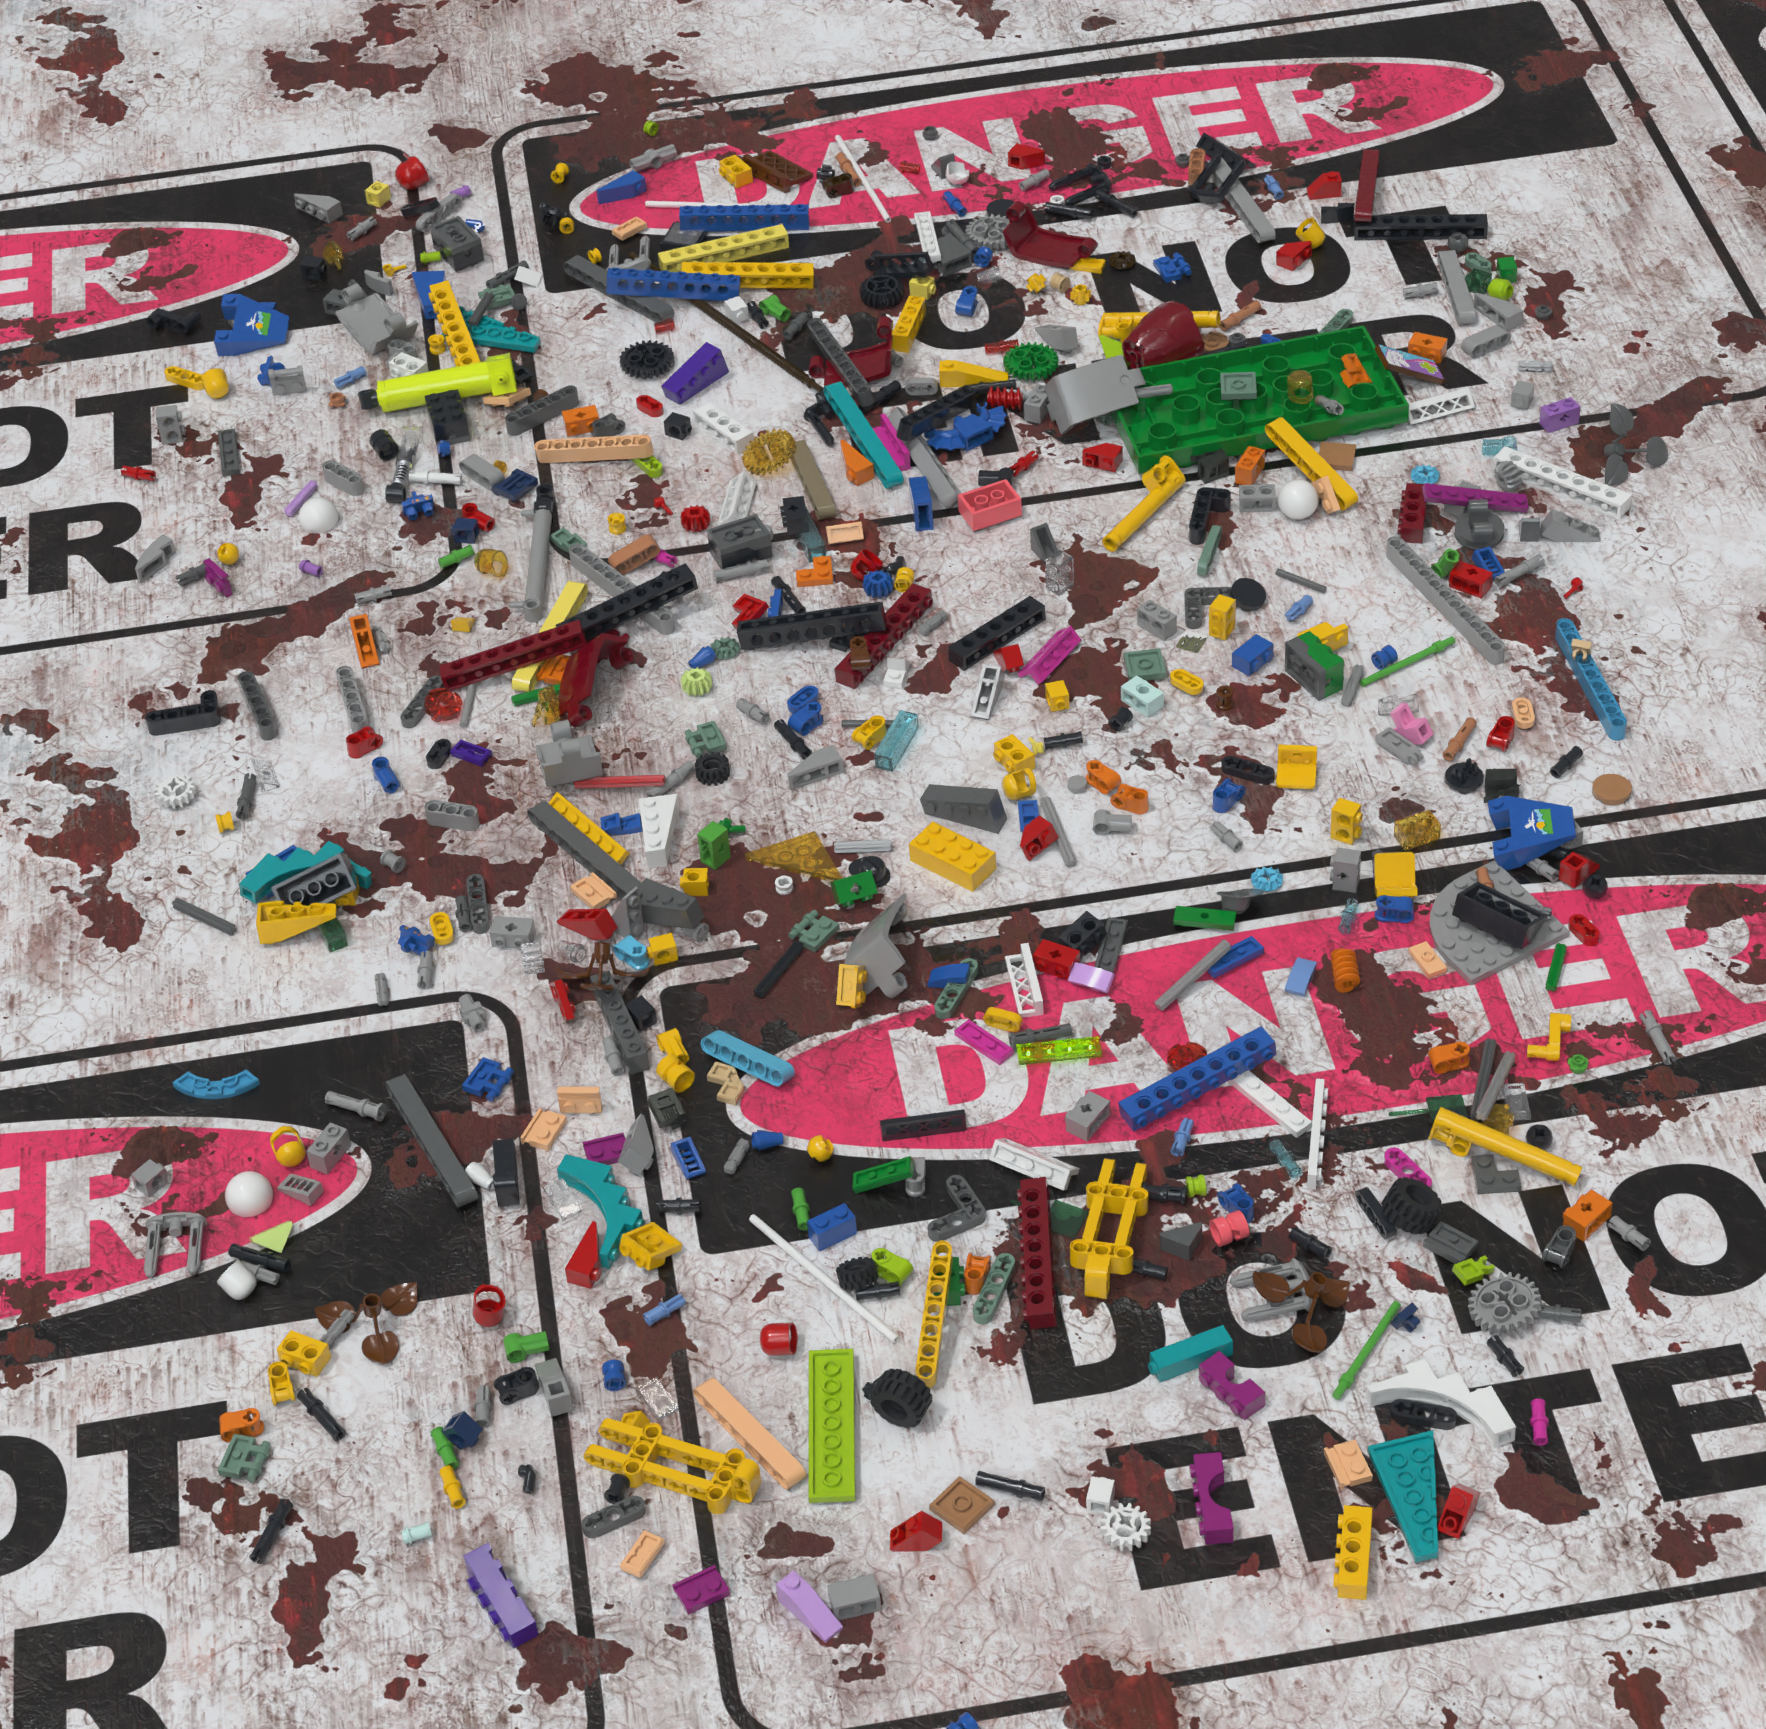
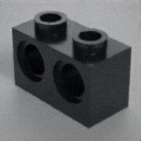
M1085 911L1058 938L1061 945L1079 950L1081 959L1098 942L1104 939L1107 932L1102 921L1088 911Z

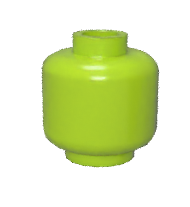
M1495 278L1488 285L1487 291L1489 296L1507 301L1513 295L1514 288L1509 280Z

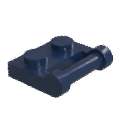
M515 469L509 477L501 483L495 484L492 487V492L497 496L502 495L510 500L517 501L538 484V478L522 470Z

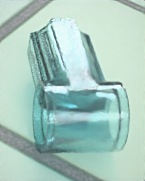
M1506 436L1503 439H1483L1482 455H1497L1504 446L1518 451L1517 439L1513 436Z

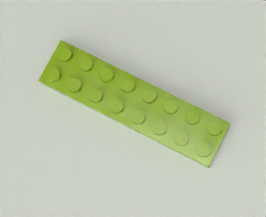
M853 1348L809 1350V1503L855 1501Z

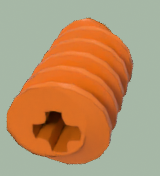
M1335 949L1330 954L1335 989L1341 993H1347L1360 984L1357 956L1350 949Z

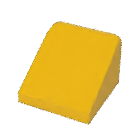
M464 617L452 619V631L470 632L475 619Z
M642 1411L624 1413L620 1422L643 1428L646 1424L650 1423V1420Z

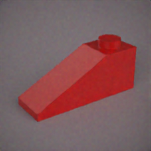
M569 909L557 920L559 925L592 940L605 941L611 938L612 933L618 928L607 909Z
M595 1221L591 1222L565 1267L568 1283L589 1289L593 1287L595 1281L597 1282L601 1276L599 1234Z

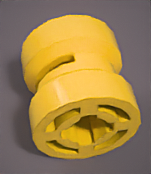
M907 567L898 569L894 582V587L897 591L904 593L911 586L915 577L912 569Z

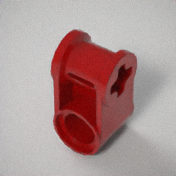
M1510 716L1500 717L1488 735L1486 746L1489 748L1493 746L1502 749V752H1506L1514 738L1515 720Z
M366 726L346 737L348 755L354 759L361 758L365 754L378 749L383 743V737L380 734H376L370 726Z

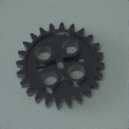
M642 340L641 344L635 342V346L630 344V348H625V351H622L621 356H619L622 371H625V374H630V377L636 375V379L640 376L643 379L646 376L652 379L653 375L658 377L659 373L664 375V371H669V368L673 367L672 364L674 363L672 348H669L668 344L664 345L663 342L658 344L657 340L654 343H651V340L648 343Z

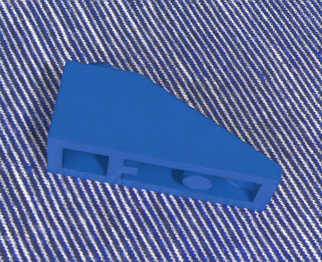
M634 170L596 190L598 204L634 198L647 191L645 177Z

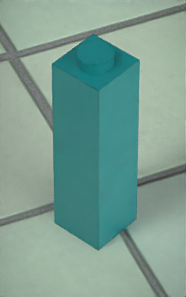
M1223 1325L1150 1352L1149 1371L1157 1377L1159 1382L1166 1381L1199 1368V1364L1218 1351L1226 1357L1233 1355V1340Z

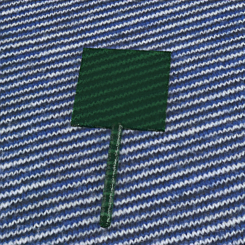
M1462 1094L1426 1097L1427 1109L1389 1112V1116L1430 1113L1431 1121L1434 1122L1440 1107H1443L1468 1118Z
M1055 1199L1050 1208L1052 1232L1075 1239L1089 1211ZM1015 1200L1010 1201V1203L1013 1205L1021 1206V1202Z

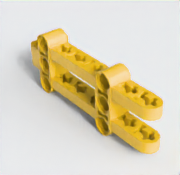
M1104 1159L1098 1182H1090L1086 1186V1206L1090 1209L1082 1239H1076L1070 1243L1071 1266L1085 1270L1086 1297L1107 1299L1110 1288V1273L1126 1275L1133 1270V1249L1129 1246L1136 1216H1144L1148 1212V1191L1142 1188L1143 1182H1146L1147 1164L1136 1163L1130 1186L1112 1184L1116 1160ZM1104 1212L1122 1214L1115 1243L1097 1241Z
M605 1418L598 1428L599 1434L610 1441L632 1447L628 1455L594 1444H590L583 1454L584 1460L590 1465L626 1476L630 1480V1488H637L644 1482L706 1501L708 1510L713 1514L725 1512L732 1499L742 1503H751L761 1485L759 1465L753 1460L745 1458V1453L742 1450L734 1448L723 1454L663 1435L662 1428L657 1423H648L643 1428ZM658 1456H662L715 1474L710 1481L656 1464L655 1462Z

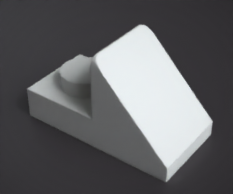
M887 658L888 669L883 680L884 687L902 689L911 665L910 661Z

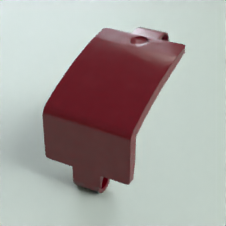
M1015 201L1006 212L1010 223L1003 230V235L1011 254L1018 259L1046 266L1073 267L1080 258H1088L1098 247V242L1091 237L1066 235L1038 227L1030 208L1020 201Z
M882 316L877 321V335L882 339H887L886 342L845 352L867 383L886 377L891 373L893 320L887 316ZM813 356L810 359L809 375L811 377L824 378V386L841 381L844 387H847L827 358L826 366L824 359L820 356Z
M602 633L569 657L559 689L558 717H562L568 712V720L573 727H580L592 718L591 709L580 703L591 696L596 664L600 663L607 656H609L611 666L616 670L622 669L631 663L634 657L630 649L621 647L628 643V638Z

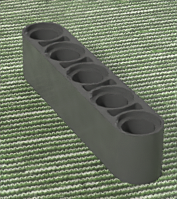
M572 385L565 386L509 413L505 417L507 433L511 436L520 435L561 415L562 411L577 407L579 405L577 388Z
M244 671L238 675L242 696L260 737L263 740H272L277 736L272 713L255 675L251 671Z

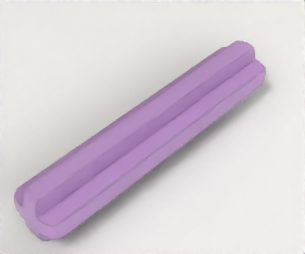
M310 480L284 509L286 516H293L317 489L316 481Z

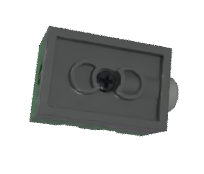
M1308 631L1285 642V671L1313 697L1320 701L1343 690L1344 660L1337 654H1333L1329 646L1322 644L1318 636Z

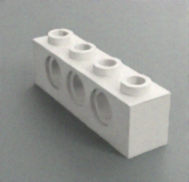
M710 402L693 411L695 425L735 454L739 455L754 446L752 431L745 428Z

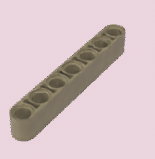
M805 440L787 443L789 457L817 519L823 520L836 517L833 500Z

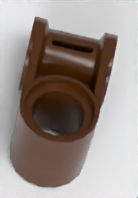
M861 636L853 637L850 640L852 671L871 669L866 639Z

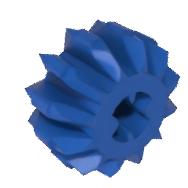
M876 570L875 572L869 571L868 575H864L863 589L867 596L881 598V596L887 597L888 594L892 593L894 583L889 572L885 573L884 570Z

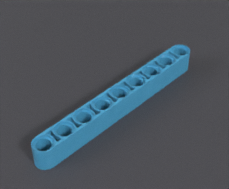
M1559 619L1556 623L1555 639L1608 737L1614 741L1623 740L1626 734L1627 720L1592 656L1587 655V660L1583 661V654L1579 653L1576 655V659H1573L1572 640L1573 638L1582 640L1570 619Z

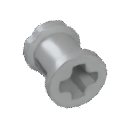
M391 849L384 851L380 857V863L383 866H389L394 873L401 872L406 865L405 858L396 856Z

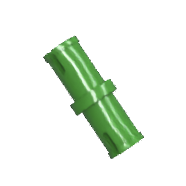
M469 544L457 551L453 550L450 554L438 558V563L444 569L454 563H461V560L475 555Z
M795 1188L791 1191L794 1204L792 1210L794 1215H796L798 1229L808 1230L807 1221L810 1220V1207L806 1203L805 1190Z
M436 1427L432 1429L430 1435L435 1442L437 1455L441 1456L445 1466H451L455 1470L459 1467L460 1463L453 1451L454 1445L441 1432L443 1427Z

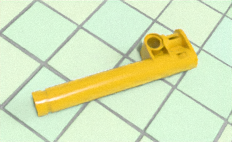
M1191 311L1198 328L1220 327L1221 316L1219 311ZM1149 312L1103 313L1098 327V336L1101 334L1123 342L1126 336Z
M1162 456L1159 464L1154 465L1149 471L1143 473L1142 481L1150 493L1102 539V544L1108 551L1115 552L1185 483L1184 474L1171 457Z
M1440 1107L1428 1140L1434 1138L1445 1143L1447 1147H1450L1453 1154L1460 1157L1467 1156L1472 1144H1475L1562 1182L1565 1181L1574 1187L1583 1168L1578 1164H1573L1571 1161L1443 1107Z

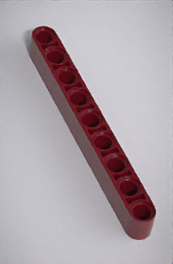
M1363 149L1355 206V222H1371L1380 150Z

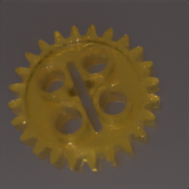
M773 429L772 432L767 430L766 434L761 432L760 437L755 436L754 441H749L750 446H745L746 450L742 452L744 456L741 458L745 468L751 474L755 473L757 476L760 473L764 476L766 472L771 474L772 470L777 472L779 467L784 468L783 464H788V459L793 458L792 454L796 453L794 449L797 448L796 442L786 430L782 431L779 429L776 431ZM765 444H767L768 449L773 457L772 461L770 459L768 451L765 448Z

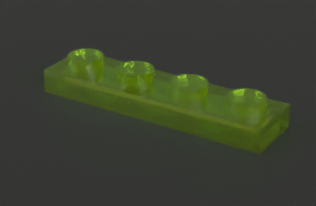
M1099 1036L1016 1044L1019 1065L1102 1057Z

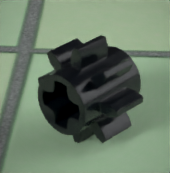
M823 164L822 168L817 169L816 178L820 180L821 184L826 178L835 176V170L830 165Z

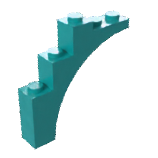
M328 840L315 855L308 850L298 847L285 861H282L281 858L268 853L239 883L240 895L257 904L267 894L273 892L271 887L339 853H344V849L340 845ZM349 859L355 870L359 886L368 889L372 885L371 872Z
M565 1154L557 1168L559 1183L574 1188L586 1195L597 1205L603 1214L607 1229L599 1255L601 1267L610 1269L613 1262H616L619 1257L622 1234L645 1225L642 1210L629 1207L630 1198L628 1197L627 1188L614 1185L615 1176L612 1166Z

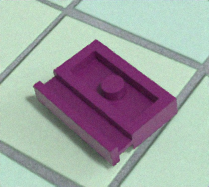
M210 558L204 560L207 583L212 584L217 592L222 593L226 598L233 595L230 581L227 579L228 574Z
M624 1132L582 1142L586 1159L606 1165L619 1163L618 1159L625 1142Z
M715 1565L672 1584L673 1591L677 1594L680 1603L688 1615L730 1595V1590L720 1573L716 1570Z

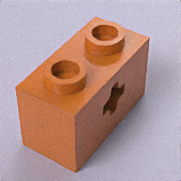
M1414 332L1408 343V353L1434 360L1435 363L1441 364L1447 353V338Z
M595 405L562 411L567 437L593 432L592 423L599 419Z
M1248 446L1235 466V483L1241 485H1253L1265 467V450Z
M1591 1189L1585 1195H1581L1572 1207H1568L1564 1211L1563 1226L1567 1225L1574 1228L1576 1237L1584 1242L1611 1217L1613 1203Z

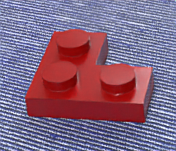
M743 594L732 606L740 614L731 624L737 629L738 621L759 619L769 608L768 604L765 601Z
M562 979L549 982L554 1002H558L563 1020L573 1019V1014L576 1013L573 1002L568 1000L567 994H569L567 983H563Z

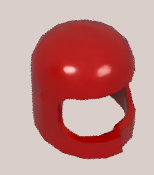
M862 549L852 561L850 571L856 579L863 581V574L866 575L865 571H878L883 566V562L870 550Z
M484 1284L475 1290L472 1313L476 1323L483 1327H493L502 1321L506 1304L503 1291L497 1286ZM484 1291L496 1292L500 1297V1302L483 1299L476 1303V1297Z
M793 1322L765 1325L760 1332L759 1338L762 1351L770 1356L796 1354L798 1341L796 1325ZM789 1329H790V1333H791L790 1345H789Z

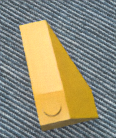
M284 901L258 903L256 927L260 944H273L336 918V904L312 903L309 906H305L301 902H294V905L284 904Z

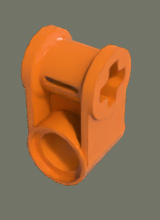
M1091 760L1086 764L1088 774L1085 778L1087 783L1102 794H1108L1121 784L1120 775L1102 762Z
M1120 784L1117 793L1113 794L1110 798L1111 804L1117 809H1123L1139 815L1145 814L1149 810L1148 792L1144 789Z
M1459 1041L1431 1048L1428 1051V1056L1434 1072L1443 1074L1467 1068L1470 1063L1468 1057L1470 1046L1465 1042Z
M968 1253L964 1271L965 1290L967 1293L972 1295L980 1294L990 1272L991 1255L982 1257Z
M255 1408L227 1412L219 1417L220 1437L224 1442L230 1443L234 1434L257 1437L263 1433L265 1428L264 1423L260 1420V1413Z

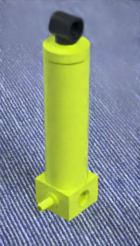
M507 353L487 357V361L377 381L378 389L360 391L358 396L362 410L373 409L379 405L382 407L383 413L426 405L424 396L433 393L458 389L460 399L487 393H493V396L517 392V383L511 354Z

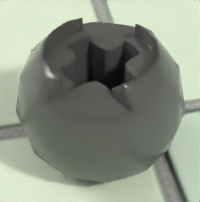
M1460 232L1453 233L1447 242L1448 248L1455 250L1456 253L1464 252L1469 243L1466 235Z

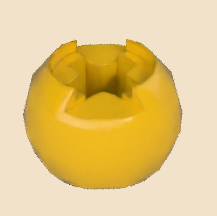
M227 542L218 548V559L221 563L232 565L237 562L239 550L235 544Z
M823 1135L814 1136L807 1145L809 1155L812 1158L815 1157L818 1162L828 1160L834 1150L829 1139L826 1140L822 1137Z

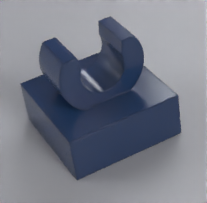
M1413 1302L1397 1314L1391 1325L1396 1330L1404 1325L1405 1329L1411 1333L1420 1324V1320L1414 1316L1418 1310Z

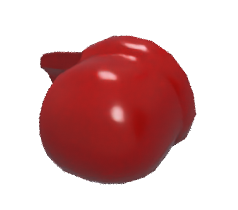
M403 153L407 161L402 162L395 170V178L399 185L407 190H415L428 183L430 176L423 162L416 156L409 157Z

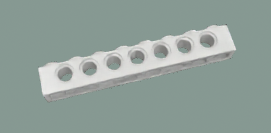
M1506 446L1494 457L1493 472L1499 463L1512 461L1520 470L1522 483L1620 520L1630 509L1632 494Z

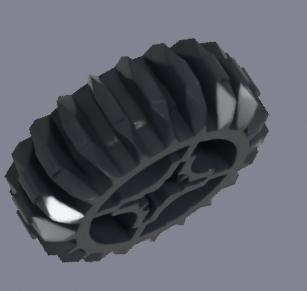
M876 274L874 277L870 276L869 279L866 278L864 282H861L860 298L864 305H868L869 308L888 309L890 306L898 305L899 301H902L904 297L903 283L900 281V278H896L894 275Z

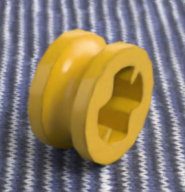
M568 217L561 219L560 231L564 234L572 233L574 221Z
M594 248L593 251H588L590 262L596 264L602 261L601 253L597 248Z

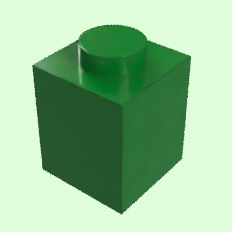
M1514 257L1497 258L1496 273L1499 279L1516 282L1517 266Z

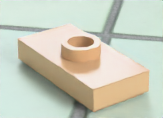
M636 216L612 229V235L623 241L647 228V223Z
M862 522L826 527L828 545L864 540Z
M1427 941L1408 948V953L1428 979L1447 972V967Z
M644 1530L621 1562L620 1569L641 1578L665 1544L664 1538Z

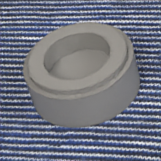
M1080 775L1070 777L1068 779L1069 791L1072 793L1084 792L1087 789L1086 778Z

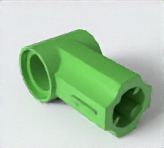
M771 295L759 302V308L763 310L764 315L771 314L782 322H786L791 316V310L782 305L776 295Z
M1447 549L1438 562L1431 566V569L1441 579L1450 575V572L1459 561L1460 554L1457 550Z
M545 1331L526 1336L511 1333L503 1339L506 1358L511 1363L523 1361L526 1355L549 1351Z

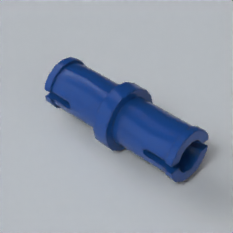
M946 191L944 193L945 196L942 197L949 204L950 209L955 210L960 217L965 216L967 209L961 204V200L956 198L951 191Z

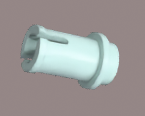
M428 1522L411 1528L405 1527V1530H401L404 1544L409 1543L411 1545L413 1541L432 1537Z

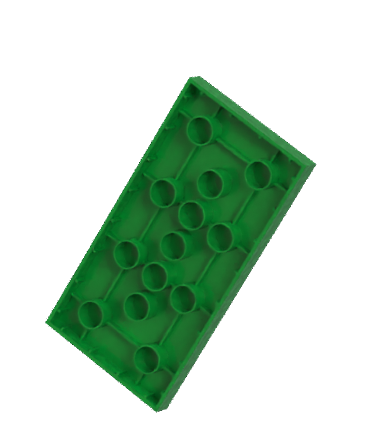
M1363 325L1141 367L1146 386L1143 385L1138 388L1171 384L1173 388L1172 394L1139 398L1138 404L1111 412L1110 414L1138 474L1149 471L1154 465L1159 464L1160 458L1165 455L1171 457L1178 467L1188 468L1194 465V463H1198H1191L1190 456L1202 455L1204 452H1212L1221 448L1228 457L1244 454L1248 446L1263 450L1276 448L1278 446L1266 435L1265 426L1280 417L1284 418L1306 442H1323L1333 436L1343 434L1358 435L1364 430L1374 428L1390 429L1396 424L1408 422L1409 404L1390 370L1384 368L1375 351L1376 346ZM1355 353L1372 383H1358L1348 388L1340 375L1346 369L1341 358L1345 354ZM1255 372L1257 399L1221 400L1220 373ZM1323 395L1330 400L1338 401L1344 407L1343 413L1341 415L1330 414L1326 409L1315 404L1316 396Z

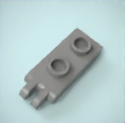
M1390 727L1376 735L1375 741L1404 762L1409 761L1412 764H1416L1418 760L1420 761L1424 758L1419 747Z

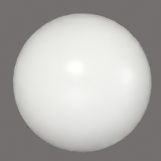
M1296 479L1289 481L1281 488L1278 495L1280 510L1291 519H1305L1311 516L1318 506V493L1315 487L1305 480Z
M311 498L302 505L299 511L300 525L309 533L327 532L338 523L339 516L335 505L325 498Z
M246 1171L237 1174L229 1181L225 1190V1201L229 1210L235 1215L253 1217L263 1213L270 1207L273 1201V1189L268 1179L262 1174Z

